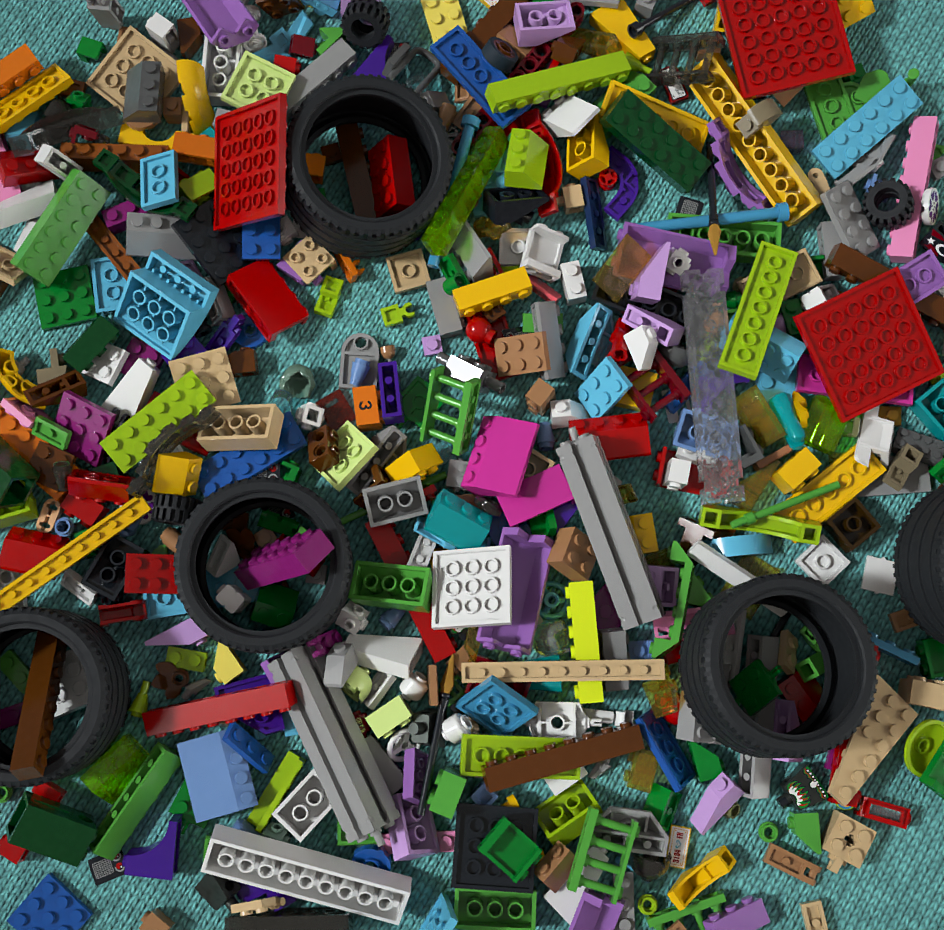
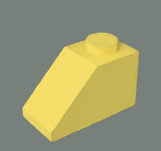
M218 642L213 667L216 672L214 676L219 683H224L225 685L245 673L247 668L232 648Z

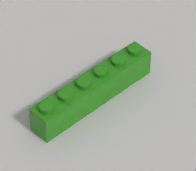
M157 742L98 826L97 837L89 845L93 854L111 861L114 860L127 839L133 834L134 829L144 818L150 806L156 801L164 786L168 784L171 776L179 768L181 761L179 753L175 749Z

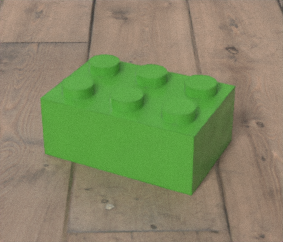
M445 765L444 769L440 768L434 783L438 786L437 788H432L427 804H430L429 810L452 819L466 784L467 776H460L459 770Z

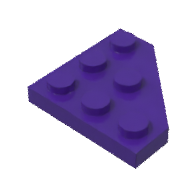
M266 674L214 687L215 695L271 683ZM279 709L274 710L273 714L261 716V713L255 714L254 718L243 720V717L237 718L265 736L286 731L282 713H279Z

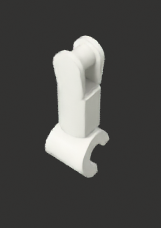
M584 708L590 718H602V722L599 723L613 724L614 722L616 727H619L620 723L625 721L633 723L634 711L616 710L614 714L613 711Z

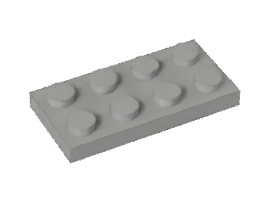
M848 179L819 195L843 244L865 256L881 247Z

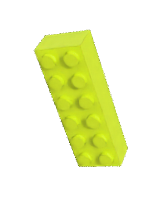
M593 581L568 582V586L565 587L566 599L570 598V606H566L567 618L572 620V626H568L569 638H573L574 645L570 646L571 659L600 660ZM577 681V685H574L575 699H579L580 704L604 702L602 681Z

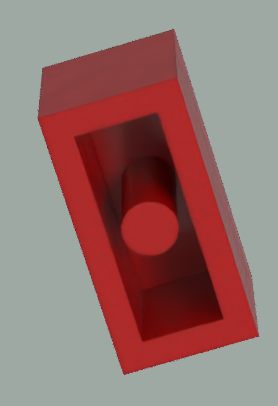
M69 493L60 504V507L65 509L63 513L71 518L76 516L80 519L79 523L86 528H90L104 519L110 510L100 502H95L92 498L78 500L74 496H70Z

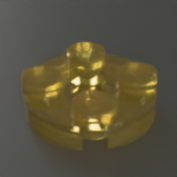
M483 216L473 223L474 232L479 238L490 237L492 240H496L502 237V233L511 229V223L498 226L489 218L486 219Z

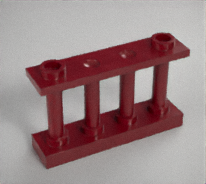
M657 349L651 369L656 370L659 378L640 391L633 385L627 392L640 409L643 419L648 420L650 424L656 420L657 415L655 413L675 399L679 400L682 404L691 395V392ZM630 352L625 361L616 362L619 368L633 359ZM636 370L626 377L632 383L648 371ZM663 384H667L671 393L650 407L644 397Z

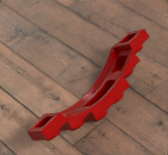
M535 108L523 113L520 117L523 129L532 130L549 144L542 188L549 196V201L537 208L538 215L544 218L559 212L556 198L559 197L558 190L562 182L563 167L558 147L549 130L542 123L540 111Z

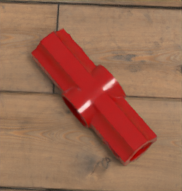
M620 317L616 321L615 330L609 339L612 343V358L616 362L625 361L628 358L629 349L623 336L632 331V327L621 322L622 318Z

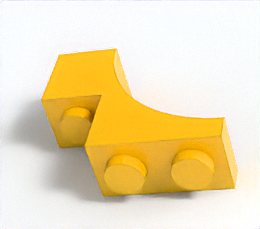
M725 845L707 853L700 864L684 871L667 893L671 902L679 911L685 909L702 890L718 878L729 873L737 862Z

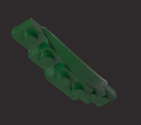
M103 148L92 161L93 165L105 172L110 182L127 200L141 208L140 175L122 162L120 157ZM181 196L179 197V202L148 210L147 212L159 215L169 214L172 217L176 215L188 223L199 207L196 203Z

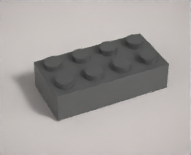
M899 427L896 431L891 449L892 453L897 454L908 443L924 453L920 461L921 463L934 467L942 460L944 441Z

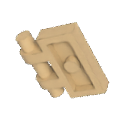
M274 896L230 905L231 914L240 912V916L253 914V911L262 913L268 911V908L271 910L278 909L280 906H284L286 901L284 897Z

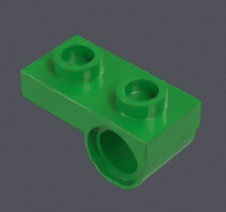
M453 252L440 260L439 268L446 278L443 282V289L448 295L453 296L452 290L470 284Z

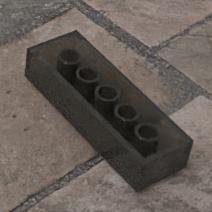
M284 907L276 912L268 908L266 912L256 913V911H253V914L240 916V912L232 914L229 912L225 917V930H353V913L333 907Z

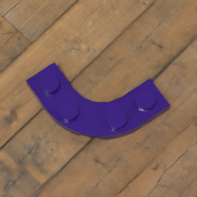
M611 145L609 147L608 168L613 169L617 173L620 185L617 194L605 206L603 211L618 222L631 208L637 197L639 189L638 174L633 163Z

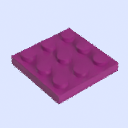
M66 390L63 392L55 423L72 431L68 449L65 451L95 467L101 466L105 450L99 443L111 434L116 414L70 390Z

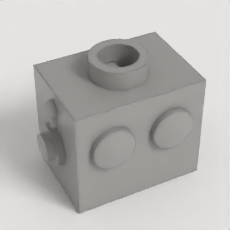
M464 459L449 460L446 488L453 489L456 492L460 490L467 491L461 487L468 465L467 461H463Z

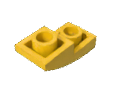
M793 391L792 400L797 418L802 428H806L807 419L809 418V412L806 408L807 401L805 397Z

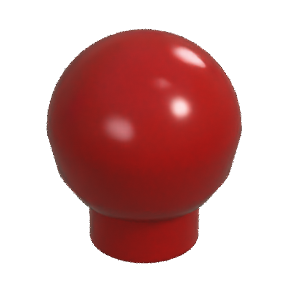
M483 317L471 319L466 326L467 337L470 341L478 344L485 342L491 345L498 333L492 329L490 322Z

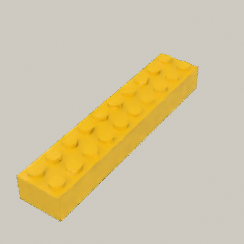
M710 52L684 77V80L712 120L717 117L721 118L725 127L730 132V146L772 206L775 207L776 203H788L790 215L789 220L784 222L786 226L797 225L823 204L819 196L820 194L771 125L763 126L749 139L744 138L735 123L747 114L746 111L756 105L753 99L743 100L737 77L720 53Z

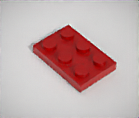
M126 553L124 593L178 594L173 572L175 571V567H173L174 554Z

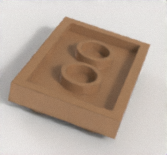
M546 331L493 339L499 377L551 370Z

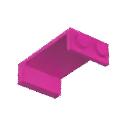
M559 464L524 479L518 497L496 496L510 527H519V524L570 501L572 505L575 504L566 476Z

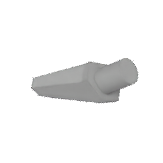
M27 356L15 362L20 376L23 375L26 370L25 367L31 362Z
M203 678L185 685L186 690L181 697L188 701L192 694L196 695L211 680Z
M611 758L597 762L588 777L596 779L612 767L609 765Z

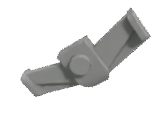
M888 133L872 147L869 153L866 152L852 164L854 168L839 181H834L835 186L847 179L851 186H853L867 174L875 173L884 164L883 158L892 142H894L896 135Z

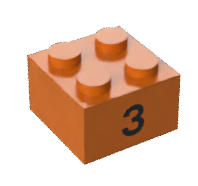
M376 385L353 387L356 426L359 431L383 430L382 424H385L382 417V409H380V390H377Z

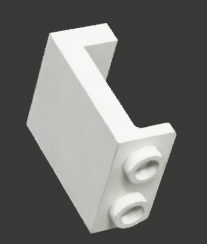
M537 223L529 229L520 267L525 266L527 273L550 283L560 279L562 271L558 270L563 246L569 241V237L561 231H555L548 228L545 224Z

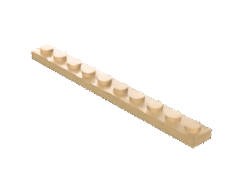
M664 659L462 662L461 673L462 683H482L491 675H494L502 682L665 680Z

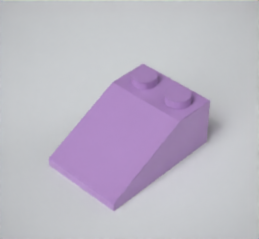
M570 0L515 3L513 22L518 47L538 46L576 29Z
M666 242L659 247L634 283L630 284L628 295H631L630 301L651 305L660 301L671 242Z

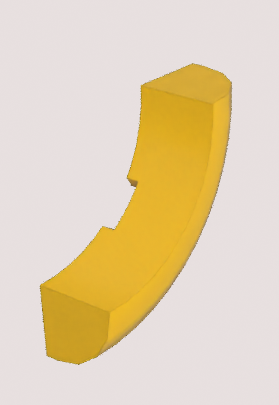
M176 60L178 81L181 83L184 93L182 100L185 111H188L191 120L189 123L193 133L200 135L210 126L215 130L212 125L215 114L207 91L204 67L194 60Z
M0 348V382L18 400L31 406L23 391L37 385L28 379L24 380L20 376L14 360V351ZM46 406L34 407V408H37V409H40V410H44Z

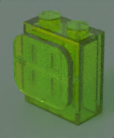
M816 395L811 399L807 407L809 418L807 419V427L803 428L805 432L804 445L831 455L835 452L848 421L840 422L828 397Z

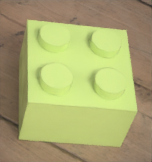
M400 694L365 719L377 738L383 736L386 739L396 731L394 728L397 725H400L402 728L409 723L414 713Z

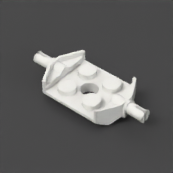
M537 700L534 705L539 708L538 714L523 724L529 727L532 736L581 738L582 734L590 726L602 727V723H596L602 722V718H590L579 701L547 702ZM554 717L561 718L563 721L562 727H554L552 719Z

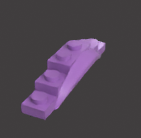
M717 117L706 124L709 134L716 140L710 144L713 154L719 159L714 164L716 173L723 179L727 191L733 197L740 194L742 203L748 209L753 206L756 209L772 208L773 206L768 198L746 179L738 167L730 146V132L725 127L721 118Z

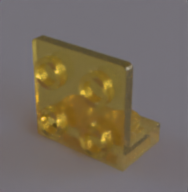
M665 664V680H651L642 683V688L656 719L679 711L677 704L680 702L677 693L678 686L675 679L670 678L671 671L668 664Z

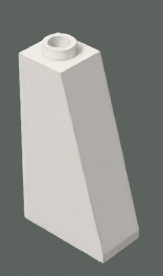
M53 179L1 201L0 229L41 216L58 191Z
M138 358L101 407L110 412L114 408L120 410L119 418L115 422L117 425L123 414H128L131 418L148 403L161 372L156 367V362L152 359Z
M349 634L346 641L342 642L353 644L358 660L357 665L409 679L423 653L422 638L356 634L354 636Z
M589 847L587 852L590 855L589 857L604 862L609 860L606 855L608 852L606 849ZM587 865V867L583 866L581 875H584V878L598 881L603 870ZM567 879L556 893L548 887L542 894L548 903L571 925L586 887H578L576 892L570 891L566 887Z

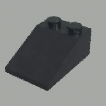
M516 187L483 189L482 211L495 225L503 226L506 223H513L547 203L549 196L543 190Z
M117 534L103 544L80 583L115 602L124 591L126 553L150 554V552Z

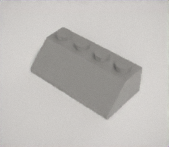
M127 212L126 256L149 257L151 251L162 249L175 259L197 261L171 227L173 223L180 219L179 217Z
M555 301L534 302L531 304L534 333L546 331L551 370L540 371V378L548 380L565 377V373H568L567 362H563L562 354H565V345L560 340L563 330L562 325L558 324L557 316H560L559 305H556Z

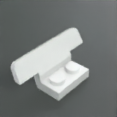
M880 405L862 413L854 459L866 467H869L871 452L880 457V462L883 466H889L894 438V422L878 417Z

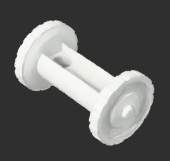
M245 5L255 20L259 21L261 18L259 8L255 5ZM258 29L249 41L243 42L244 49L249 52H256L267 46L266 37L258 33Z

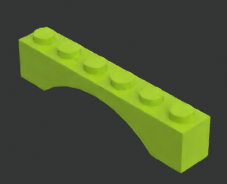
M701 502L698 523L699 526L732 529L731 521L743 517L746 513L757 511ZM771 514L756 520V523L745 524L733 530L764 533L800 543L819 545L822 525L819 521Z

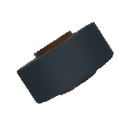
M490 37L482 49L484 58L493 67L502 72H510L518 61V55L515 50L500 38Z

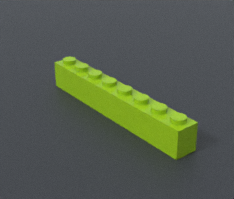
M622 50L489 83L484 95L493 114L498 112L504 113L513 108L520 109L529 104H539L542 101L555 100L565 95L571 96L576 92L590 91L600 86L606 87L610 84L611 80L622 83L627 79L632 68Z

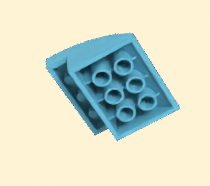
M162 249L153 250L144 268L130 271L113 320L169 360H174L204 321L220 289Z

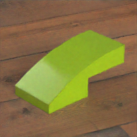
M328 275L325 276L320 289V296L314 308V314L332 319L344 280Z

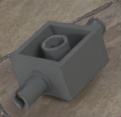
M439 352L436 357V362L445 366L444 375L464 383L474 377L482 379L479 393L488 394L491 389L498 394H502L506 388V383L495 379L498 373L492 371L493 367L485 363L481 364L471 356H465L460 353L458 356L452 354L449 356L444 352Z

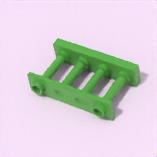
M441 365L433 368L429 374L430 382L423 423L420 427V441L424 442L432 437H436L451 443L453 446L452 454L460 456L469 450L482 379L474 377L465 381V383L445 376V366ZM442 383L462 390V401L441 394ZM439 401L459 408V418L457 419L438 412ZM436 419L454 425L456 427L455 437L434 429Z
M589 805L566 884L567 889L576 892L578 887L584 886L609 894V900L612 904L616 905L617 900L622 898L623 887L621 885L634 839H637L640 833L639 822L632 819L630 825L601 817L599 809ZM602 825L627 833L625 845L595 837V834H593L594 827ZM595 845L621 853L619 866L589 857L590 855L587 854L589 846ZM588 865L616 874L613 886L584 878V875H581L583 866L587 867Z
M717 890L694 898L681 911L674 905L656 911L652 915H645V919L649 928L665 930L666 922L671 920L675 922L679 919L684 925V916L691 914L695 917L698 929L705 930L702 922L704 921L703 909L710 907L714 912H722L721 906L723 902H726V898L721 890Z

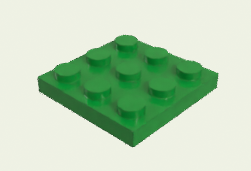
M87 264L60 270L49 287L33 279L41 328L44 332L94 321L99 316L95 309L93 283L90 267Z

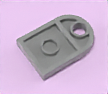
M356 333L344 341L341 349L339 389L352 390L353 387H358L349 384L352 361L354 362L355 358L370 362L369 367L371 368L361 386L376 385L377 388V363H379L380 351L377 342L370 335ZM359 339L366 340V345L362 348L356 346V342Z

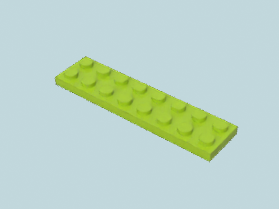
M761 241L717 368L754 381L756 380L798 252Z

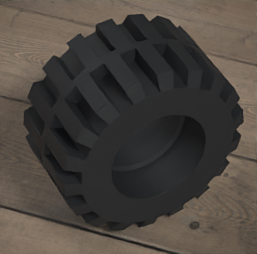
M351 0L348 3L341 19V29H343V35L347 36L346 39L352 41L354 46L359 45V48L362 49L363 47L371 49V47L376 48L385 39L391 20H389L390 13H387V7H383L381 1ZM359 19L370 22L372 26L363 24Z
M883 178L880 183L878 181L874 182V187L870 185L868 188L869 193L865 192V199L862 200L866 217L872 226H877L880 230L886 228V231H891L892 227L896 230L900 224L904 226L906 224L905 220L911 219V213H914L913 205H915L908 185L906 183L903 184V181L900 179L896 182L895 178H890L889 181ZM890 197L899 199V203L894 209L890 211L878 210L879 204L884 199Z
M157 494L154 499L151 519L160 523L184 526L185 521L192 516L190 515L191 512L194 511L198 504L201 505L203 502L186 496Z

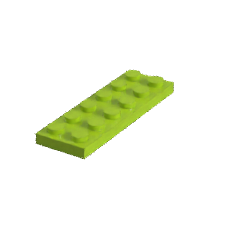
M190 370L99 444L121 471L127 473L217 400L194 371Z
M462 733L459 775L483 777L481 765H485L487 760L497 758L499 761L505 759V755L511 753L520 755L524 754V750L536 747L538 750L544 748V744L563 743L565 737ZM581 767L541 779L580 780Z

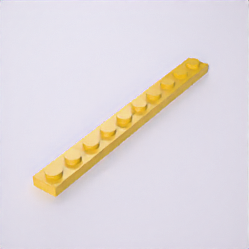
M142 494L135 496L0 590V611L13 608L152 511V508Z

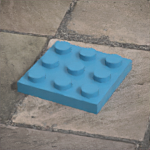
M491 675L457 700L455 705L456 708L494 735H508L536 716L539 711L537 706L494 675Z

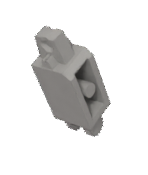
M86 0L87 9L102 28H110L112 30L122 28L125 10L118 0Z

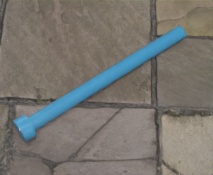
M463 115L460 124L463 131L453 165L450 185L446 192L427 266L437 269L439 267L473 134L479 130L481 120L474 115Z
M782 202L776 203L775 207L720 213L718 218L720 225L769 219L785 222L789 220L790 212L788 203ZM709 215L636 224L667 231L708 227Z

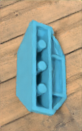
M596 303L579 319L565 353L569 372L582 380H586L608 355L612 346L609 339L614 331L613 311L600 303Z

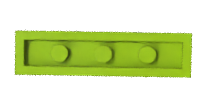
M291 750L287 752L259 798L258 805L253 808L247 818L248 822L257 827L255 830L259 833L268 825L273 816L272 813L280 805L306 762V759Z

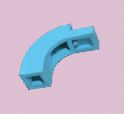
M769 534L740 535L703 541L727 558L773 553L771 535Z

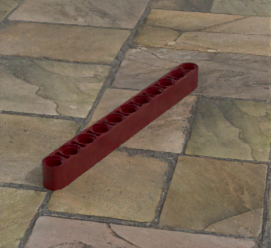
M573 2L571 3L572 13H579V15H573L577 29L583 22L585 8L582 3ZM575 30L562 36L570 37L575 32ZM548 41L534 46L507 78L537 72L539 69L542 70L552 59L550 58L552 55L550 49L553 42ZM538 53H544L545 55L539 56ZM527 66H532L533 69L528 70V69H526V67H527ZM483 108L475 116L481 121H487V123L484 125L480 124L479 130L474 132L476 137L472 138L468 156L496 124ZM462 131L451 144L452 156L457 154L455 150L459 147Z

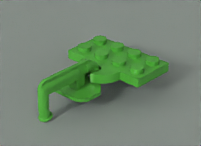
M912 68L908 71V78L904 80L910 87L918 78L919 70ZM884 70L866 73L860 84L851 81L843 82L842 78L803 87L821 140H824L890 83L889 76Z

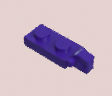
M235 314L232 318H228L227 321H223L206 345V350L209 351L225 346L226 351H228L242 331L240 327L244 324L246 318L242 314Z

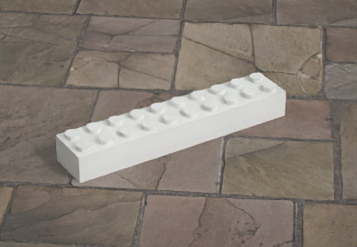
M215 824L200 871L399 925L411 893L412 877L220 824Z

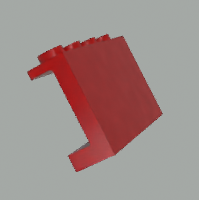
M268 260L255 261L228 275L225 285L268 343L274 341L279 333L296 324L301 323L303 325L306 323L309 317L306 307L301 305L296 294L289 289L284 278L280 277L274 265Z

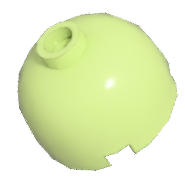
M357 665L341 690L354 701L358 702L360 699V703H363L372 689V679L369 676L370 671L366 667H359Z

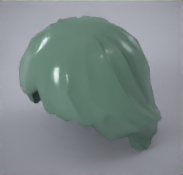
M301 364L289 366L279 381L281 393L293 398L296 397L297 399L309 398L315 388L312 371Z

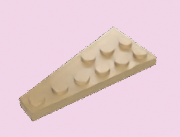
M879 675L876 677L878 679V684H876L877 691L873 695L875 699L871 703V709L867 711V717L862 721V725L857 727V731L849 738L846 749H843L839 768L835 770L827 791L844 807H846L919 715Z

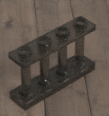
M719 31L652 37L651 42L658 54L653 72L644 75L656 87L715 82L716 78L709 71L713 52L716 48H724L726 40ZM706 49L701 70H693L697 51ZM690 51L685 71L676 72L681 52ZM673 52L669 71L660 73L665 54Z

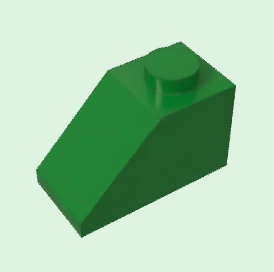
M687 741L697 781L703 782L715 779L722 771H725L723 760L719 759L717 755L696 742Z

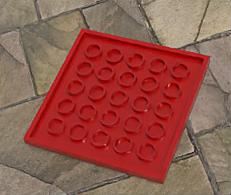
M717 0L743 100L755 99L856 73L837 0Z
M279 92L215 117L213 231L221 232L285 215L287 94Z
M898 266L792 317L841 423L944 373L942 363Z

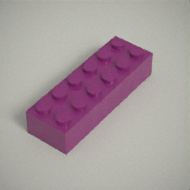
M320 528L313 531L309 529L303 534L297 533L292 538L288 536L282 541L276 540L272 544L267 543L263 547H256L250 552L251 556L248 559L245 558L238 563V568L233 573L247 590L255 589L310 573L335 547Z

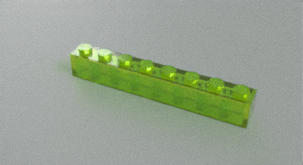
M485 126L422 236L421 241L431 255L447 256L508 147L509 140L501 126Z

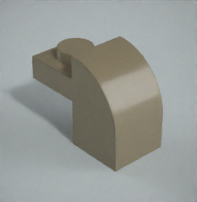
M765 99L746 111L747 114L735 125L744 138L749 139L760 128L769 126L783 113L773 99Z
M58 348L49 349L51 367L36 370L38 385L73 371L69 366L64 365L67 363L62 359L64 353Z
M907 443L890 461L882 481L899 492L903 488L909 474L918 467L924 453Z

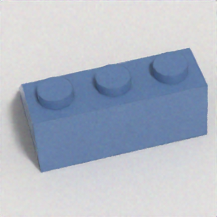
M683 408L676 424L672 445L728 463L739 425Z

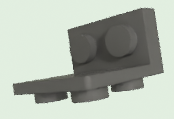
M746 424L739 427L736 436L745 455L735 461L736 465L731 467L735 474L764 458L762 447L756 444L753 438V431Z

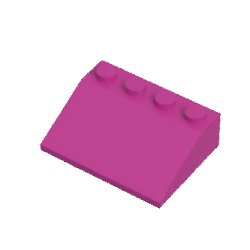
M483 416L461 487L476 496L518 497L540 425L502 416Z

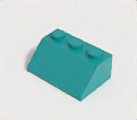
M942 378L918 396L909 408L936 439L944 441V378Z
M443 489L431 502L424 530L458 549L481 547L490 531L493 516Z

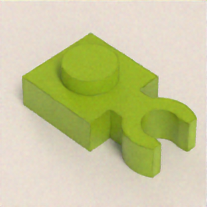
M398 303L381 308L380 312L385 327L388 328L404 323L403 317L413 318L415 316L414 312H406L408 308L412 307V303H405L402 308H399Z

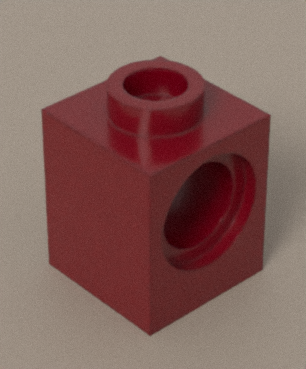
M298 34L291 35L288 55L306 59L313 58V55L317 53L316 49L318 47L315 44L316 39Z

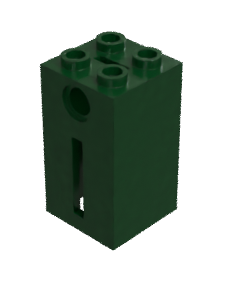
M0 437V509L22 506L26 503L41 474ZM19 480H23L26 485L24 486Z
M26 790L6 825L8 843L78 867L80 861L85 860L88 853L87 848L90 843L95 841L98 834L93 815Z

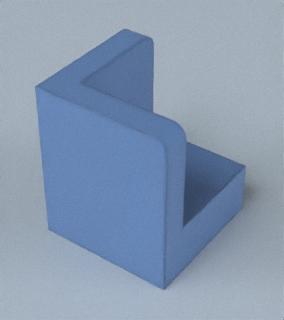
M483 779L470 792V798L476 804L491 805L498 798V792H488Z

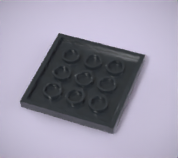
M213 197L199 206L198 211L188 223L179 219L171 227L219 288L226 283L229 274L258 260L242 259V226L221 232L213 231Z
M458 802L451 888L533 894L535 865L532 864L527 871L529 873L522 882L519 880L515 883L488 857L478 851L477 846L503 815L536 843L539 809Z

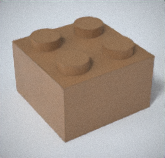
M577 527L559 528L546 562L571 581H588L597 558L589 537Z

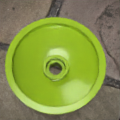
M937 719L925 720L915 726L908 735L904 746V761L907 769L912 774L921 777L944 740V722Z

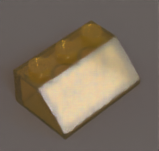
M757 385L749 388L729 403L731 414L740 421L739 426L746 424L747 427H750L756 444H759L762 449L787 435Z

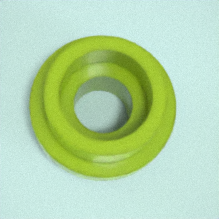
M643 894L638 899L637 905L641 913L652 915L656 912L658 902L653 895ZM650 901V907H644V902Z

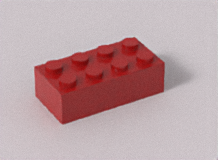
M388 134L368 151L376 218L397 214L415 203L407 139Z

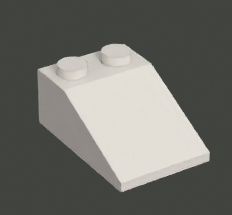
M565 95L555 99V104L542 112L541 120L553 138L575 136L600 109L573 95Z

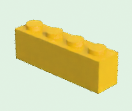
M525 266L454 289L452 294L460 318L464 316L471 317L476 312L482 310L489 311L494 306L506 305L518 298H527L532 294V284Z

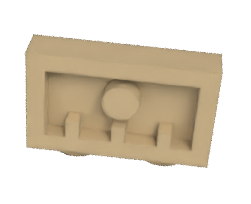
M307 236L283 256L284 261L307 285L328 267L332 271L338 267L333 256L324 247H320L319 244L312 241L311 237Z

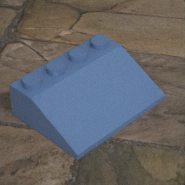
M226 730L177 744L196 823L258 805L248 762L222 740Z

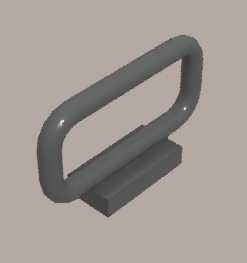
M404 42L387 60L382 75L394 81V78L416 55H422L431 61L435 67L414 90V92L421 94L441 72L440 61L434 54L422 47H414L409 51L411 46Z

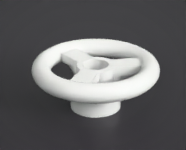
M408 727L397 731L388 742L387 754L392 761L404 762V755L396 756V754L405 749H420L421 744L416 743L413 745L409 741L410 733Z

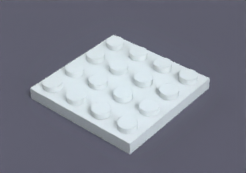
M510 545L433 551L431 624L433 630L512 625V547Z

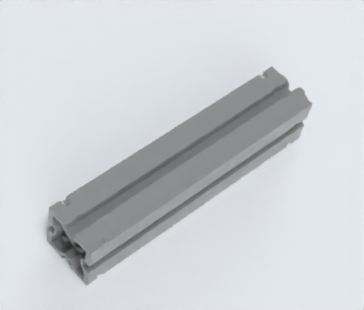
M576 427L569 428L568 431L572 441L568 440L560 443V447L555 450L560 458L561 466L618 617L621 619L623 630L625 631L643 623L659 619L666 612L662 606L660 596L607 457L601 446L598 436L589 433L579 436Z
M305 645L290 649L281 655L280 658L269 663L267 667L273 674L275 683L293 680L298 703L291 706V710L288 711L338 822L346 833L345 837L348 843L357 840V843L368 839V834H370L371 837H374L378 847L386 844L381 834V827L383 826L385 830L395 825L394 820L401 817L398 809L395 808V802L341 688L324 687L326 655L313 658L312 654L316 651L314 646L307 647Z

